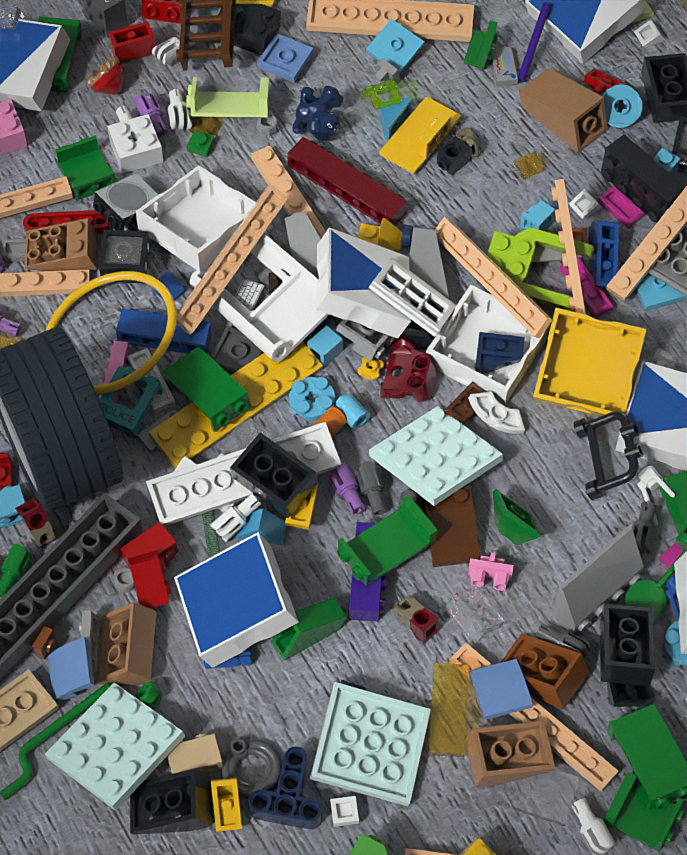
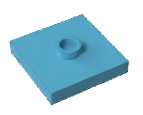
M391 18L367 47L366 53L378 61L382 58L398 69L400 75L424 46L425 41Z
M648 273L635 288L645 311L687 299V296Z

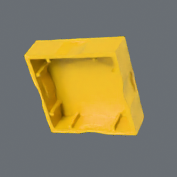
M555 308L548 336V344L543 363L540 367L533 400L596 416H602L613 411H620L626 414L646 329L615 321H600L585 314Z

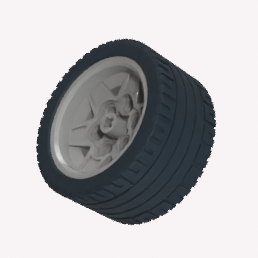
M57 326L41 334L31 336L27 340L24 339L14 343V345L1 348L0 420L25 478L44 512H51L63 507L64 504L68 505L77 501V499L89 496L91 493H97L104 488H109L122 482L124 478L123 468L108 421L85 367L65 331Z

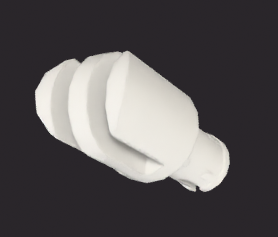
M172 37L152 49V54L163 62L164 65L171 63L177 59L176 50L180 47V38ZM189 42V47L197 44L198 42Z
M175 89L169 92L171 104L168 106L171 129H175V119L178 130L183 129L184 120L186 130L191 129L190 112L187 104L183 102L182 92L177 89L178 96H176Z
M251 493L237 507L230 506L210 526L227 542L247 524L246 517L262 504Z
M586 798L576 801L571 806L582 824L580 833L592 854L604 855L616 842L603 819L594 815Z

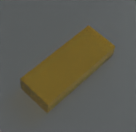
M434 663L428 755L464 758L469 665Z

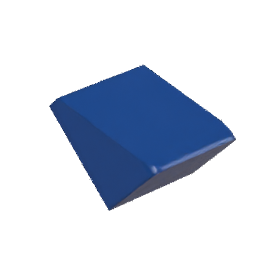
M169 270L158 278L168 288L174 301L185 292L184 287ZM154 288V292L163 299L161 294Z

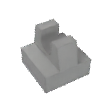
M382 58L377 63L379 71L375 74V78L378 79L377 85L383 89L389 83L395 86L400 81L398 69Z

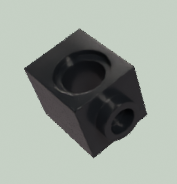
M457 136L453 137L438 149V166L450 175L455 174L470 162L471 148Z

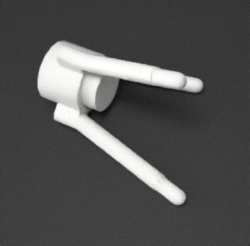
M648 466L640 471L638 478L641 481L637 485L642 491L647 507L648 503L651 502L647 492L648 488L652 491L660 485L671 497H675V493L663 481L664 479L654 466ZM654 514L653 524L657 526L658 521Z

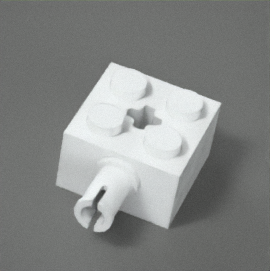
M123 106L124 113L121 107L116 110V114L120 122L109 125L107 128L110 144L122 174L162 163V147L149 114L132 119L129 107Z

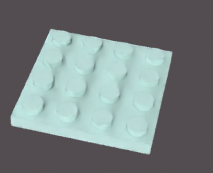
M438 406L369 449V456L433 506L503 461V454L458 420L446 415L444 410Z
M114 682L45 753V756L49 761L116 811L183 740L185 734L181 729Z
M334 682L310 779L408 807L431 709Z

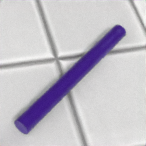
M543 2L518 75V81L525 82L551 7V4L548 2Z

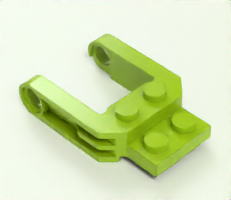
M531 227L515 236L494 231L487 256L534 302L571 311L569 297L571 296L524 283L531 268L536 245L566 253L565 244L560 245L559 235ZM574 240L576 254L591 259L594 247L590 244Z

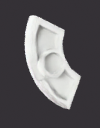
M492 391L470 394L468 399L472 408L489 426L506 433H524L525 427L519 409H510L503 406L495 399Z

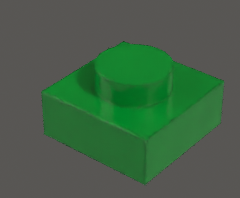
M194 130L187 145V152L207 157L215 142L214 136Z

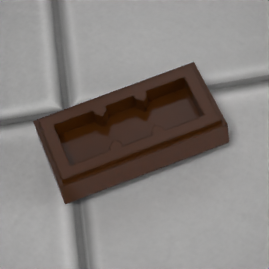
M472 381L444 410V413L464 425L475 414L468 397L470 394L483 393L485 391Z

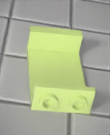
M193 76L192 85H188L187 108H191V116L268 117L269 77H261L259 92L198 91L197 76Z

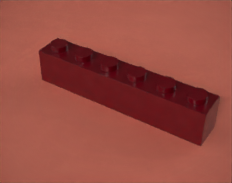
M302 137L287 153L288 167L379 224L385 218L396 226L407 214V201L404 197L393 193L385 185L372 180L366 173L356 170L350 163L343 162L332 152L319 147L316 142Z

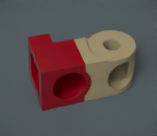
M35 498L15 508L38 548L56 539L42 506Z
M409 595L393 607L395 616L417 634V638L424 644L440 630L439 618Z

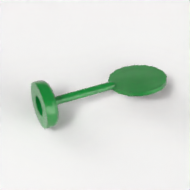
M681 532L676 538L678 546L683 551L676 561L687 551V533ZM674 563L658 583L651 580H640L632 584L625 595V605L653 608L654 622L663 615L667 602L665 592L661 587L675 572Z

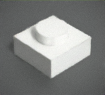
M356 796L330 799L333 827L359 824Z

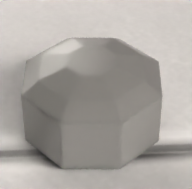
M268 114V117H258L257 129L261 134L271 135L277 131L278 119L274 114Z

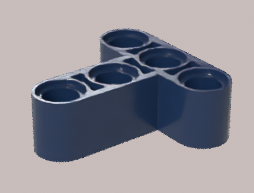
M291 747L286 751L276 792L256 790L250 794L249 810L255 819L304 829H315L321 824L322 807L320 803L314 799L301 797L307 772V754L303 748ZM293 758H299L302 760V763L299 765H292L290 763V760H292ZM288 782H295L297 787L287 789L284 785ZM258 801H264L267 803V806L258 809L254 807V804ZM282 806H289L292 808V811L284 814L279 809ZM309 810H313L317 813V816L307 818L304 814Z

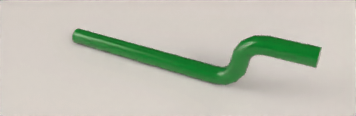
M105 683L21 747L18 755L23 773L0 791V795L4 800L8 799L30 781L33 774V766L28 757L29 753L90 708L110 687L108 683Z

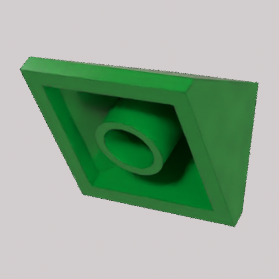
M495 489L493 491L494 519L499 533L516 545L537 539L540 533L531 514Z

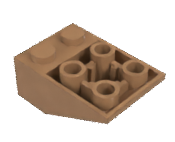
M88 218L26 231L25 269L39 271L96 270L97 231Z

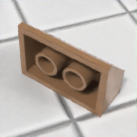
M133 602L102 616L96 684L104 685L108 683L112 685L115 682L117 685L136 686L151 680L156 611Z

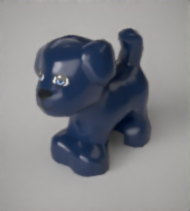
M325 86L320 98H315L312 88L303 87L292 131L295 134H300L303 124H308L307 131L313 137L321 141H331L336 135V129L339 127L341 120L337 114L330 112L332 108L342 105L343 96L339 94L335 87Z

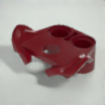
M400 338L395 343L386 361L385 368L387 371L384 382L380 384V397L382 399L406 398L407 394L411 393L416 401L424 402L433 394L438 371L428 354L417 351L415 345L408 339ZM395 369H404L400 376H392Z

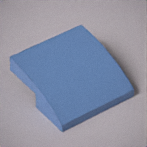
M83 637L72 641L48 655L52 697L56 703L77 696V691L95 686L90 645L87 638Z
M517 659L469 671V678L477 695V703L485 720L533 707Z

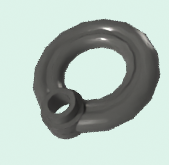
M237 738L230 742L229 751L222 762L223 779L237 778L238 793L243 797H250V794L256 790L271 791L277 785L281 773V761L277 752L269 744L259 740ZM241 745L243 748L240 751H236L234 747ZM248 755L260 756L266 763L265 776L254 783L243 781L237 774L238 762L244 760Z

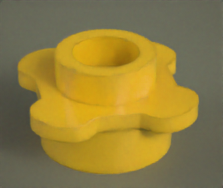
M363 357L362 365L357 369V372L365 379L375 380L379 377V370L383 368V362L373 359L369 361Z

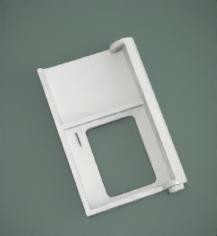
M263 233L250 253L283 281L282 284L254 311L247 309L225 288L212 306L274 362H279L299 345L329 314L316 310V286L318 279ZM205 269L201 272L195 271L191 275L189 284L193 289H195L207 272Z

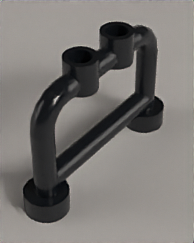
M613 411L590 421H586L584 418L574 421V430L580 439L588 436L596 480L587 482L585 489L592 501L603 496L602 492L625 484L636 476L639 469L638 458L643 457L644 454L640 444L634 443V438L639 436L638 427L635 423H630L628 416L624 412ZM619 420L621 423L620 433L626 447L624 453L629 461V469L622 475L606 480L596 428Z

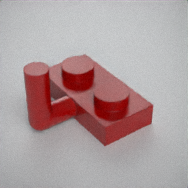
M595 68L589 71L583 80L599 95L615 85H627Z

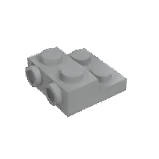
M343 319L336 331L354 342L352 348L354 351L369 361H372L374 357L379 359L386 349L384 346L390 347L396 339L350 320Z

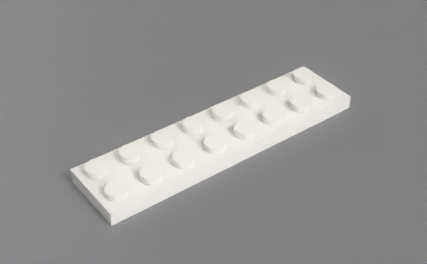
M326 422L272 439L273 442L313 469L317 475L341 466ZM245 449L146 481L157 516L163 527L246 499L252 492L234 480L230 470L231 465Z

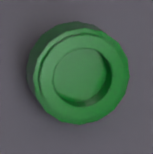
M150 681L140 687L136 698L153 710L160 704L162 693L160 688Z

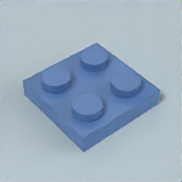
M276 33L257 61V68L295 82L314 54V49Z

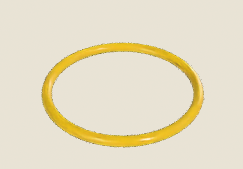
M120 271L97 277L72 292L60 304L47 325L46 331L57 327L66 311L79 298L89 291L110 282L121 280L140 281L154 287L161 294L167 306L168 320L165 334L158 348L141 367L126 377L108 384L93 386L97 395L117 391L142 378L160 361L172 341L177 322L176 305L168 288L153 276L141 272Z

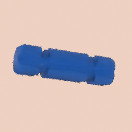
M243 651L241 654L219 664L218 668L236 667L238 664H242V666L251 665V651ZM204 661V667L211 669L212 667Z

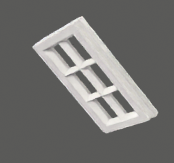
M392 257L368 287L433 336L438 334L456 307V304ZM390 271L405 281L404 285L389 275ZM384 280L398 289L399 292L396 294L382 282ZM408 286H412L424 295V298L422 299L408 289ZM403 294L406 295L408 298H410L412 301L418 304L417 308H415L401 296ZM428 299L443 309L442 313L428 304ZM421 309H425L427 312H429L431 315L437 318L436 322H434L432 319H430L428 316L422 313Z

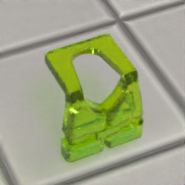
M393 79L366 86L360 93L361 99L371 98L374 109H381L401 102L396 82ZM391 91V100L383 102L378 94Z

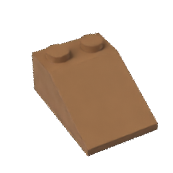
M544 721L472 728L465 739L475 787L500 785L556 769Z

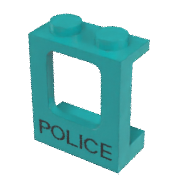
M118 366L109 383L126 377L136 369ZM151 375L143 376L134 382V384L145 388L134 409H129L113 402L112 398L116 391L102 395L99 401L110 427L138 438L137 434L142 431L139 425L156 394L162 395L163 393L159 380Z

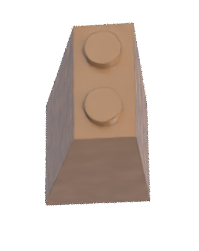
M550 68L519 90L521 107L578 153L608 130L604 97Z

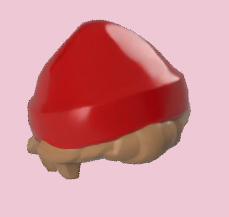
M118 57L107 60L105 65L99 66V70L92 71L93 76L88 78L87 84L95 93L116 95L122 90L124 85V68Z

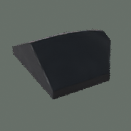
M607 682L609 704L613 707L649 706L656 701L654 691L650 686Z

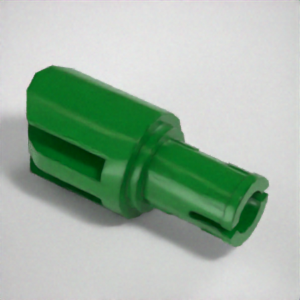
M14 544L11 547L0 569L3 574L0 580L1 598L14 586L16 581H19L24 576L32 559L31 554L20 544Z

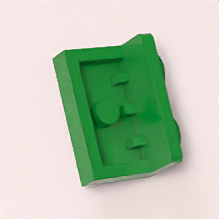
M490 20L486 33L473 30L464 59L465 64L483 69L486 60H491L494 52L491 44H496L499 32L496 31L498 22Z

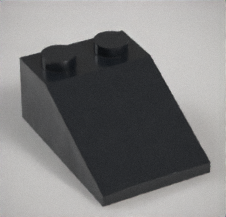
M236 4L234 46L262 55L280 28L281 11L264 4ZM220 23L212 24L208 32H219V29H222V25Z
M197 769L143 781L130 795V834L188 832L212 827L211 777Z

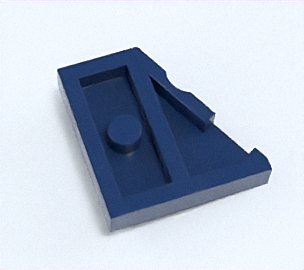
M479 332L475 371L483 375L519 363L523 357L525 337Z

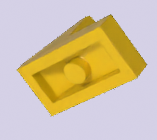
M382 219L381 226L361 223L357 238L400 253L402 231L387 219Z
M318 484L289 518L286 517V526L309 530L312 514L315 513Z
M237 778L212 780L211 787L216 832L242 829Z

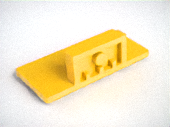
M425 97L382 147L379 155L415 174L458 123L461 115L431 98Z

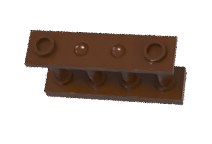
M180 0L179 5L182 12L180 47L176 50L177 62L181 63L183 70H187L188 59L213 57L222 59L224 67H233L236 0ZM221 7L223 9V13H220V15L191 17V9ZM219 23L222 25V29H219V32L190 34V26ZM215 40L221 42V46H218V49L189 51V42Z

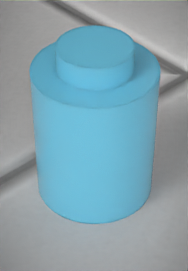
M344 394L337 399L335 407L345 415L347 423L353 430L359 429L369 420L370 413L352 394Z

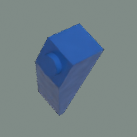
M598 220L589 227V244L594 247L590 262L594 286L606 288L618 272L619 223Z

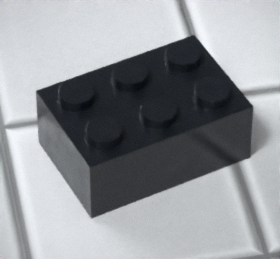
M686 53L644 57L641 75L653 123L679 121L680 117L687 118Z
M261 432L230 467L234 480L287 518L293 514L318 484L317 474L313 469Z
M604 604L600 619V682L650 686L655 671L653 608Z

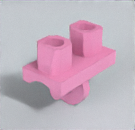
M491 550V556L481 555L480 560L470 558L468 575H470L471 586L483 587L484 579L489 578L494 579V589L505 591L508 582H511L514 565L504 564L503 558H496V550Z

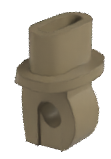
M466 127L456 133V136L471 148L470 156L476 157L478 155V147L473 132Z

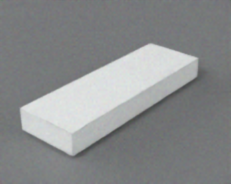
M148 348L127 356V361L130 367L137 370L151 357ZM155 365L144 375L145 377L151 375L157 378L163 389L162 395L156 394L150 405L154 414L176 405L157 365Z

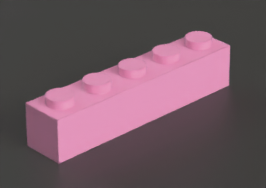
M114 341L113 346H110L111 356L107 359L108 369L104 372L105 381L102 382V385L110 382L118 366L125 368L129 353L128 342ZM120 389L116 391L112 398V401L115 403L118 401Z

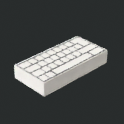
M243 279L235 298L247 309L254 311L264 292V285Z

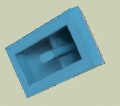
M407 97L379 102L378 116L386 140H389L410 115L412 99Z
M262 508L253 511L246 517L247 524L236 534V539L244 540L259 532L270 544L283 545L287 526L284 520Z

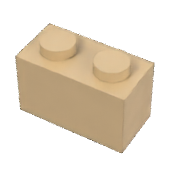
M203 733L197 735L192 740L185 742L182 740L167 756L172 774L197 769L207 775L221 771L223 767L215 734Z

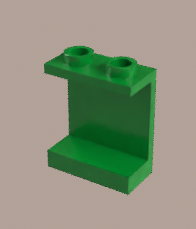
M96 135L84 138L70 145H64L55 150L58 165L64 177H67L76 201L94 195L96 191L116 182L112 168L107 167L99 150Z
M627 772L605 816L604 823L660 851L663 844L668 846L674 834L670 830L673 822L678 824L685 811L680 808L683 799L679 798L676 804L671 802L662 809H657L656 807L648 810L647 802L649 798L643 787L635 784L637 776Z

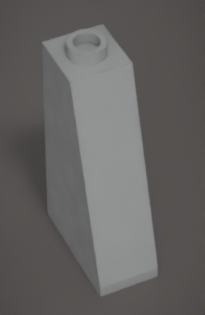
M305 211L293 213L291 216L284 218L291 255L298 263L319 279L317 244L322 236Z
M414 228L409 254V270L448 299L449 295L436 230ZM410 286V290L422 299L424 298V295ZM410 299V304L417 308L418 304ZM428 299V304L436 310L443 311V309Z

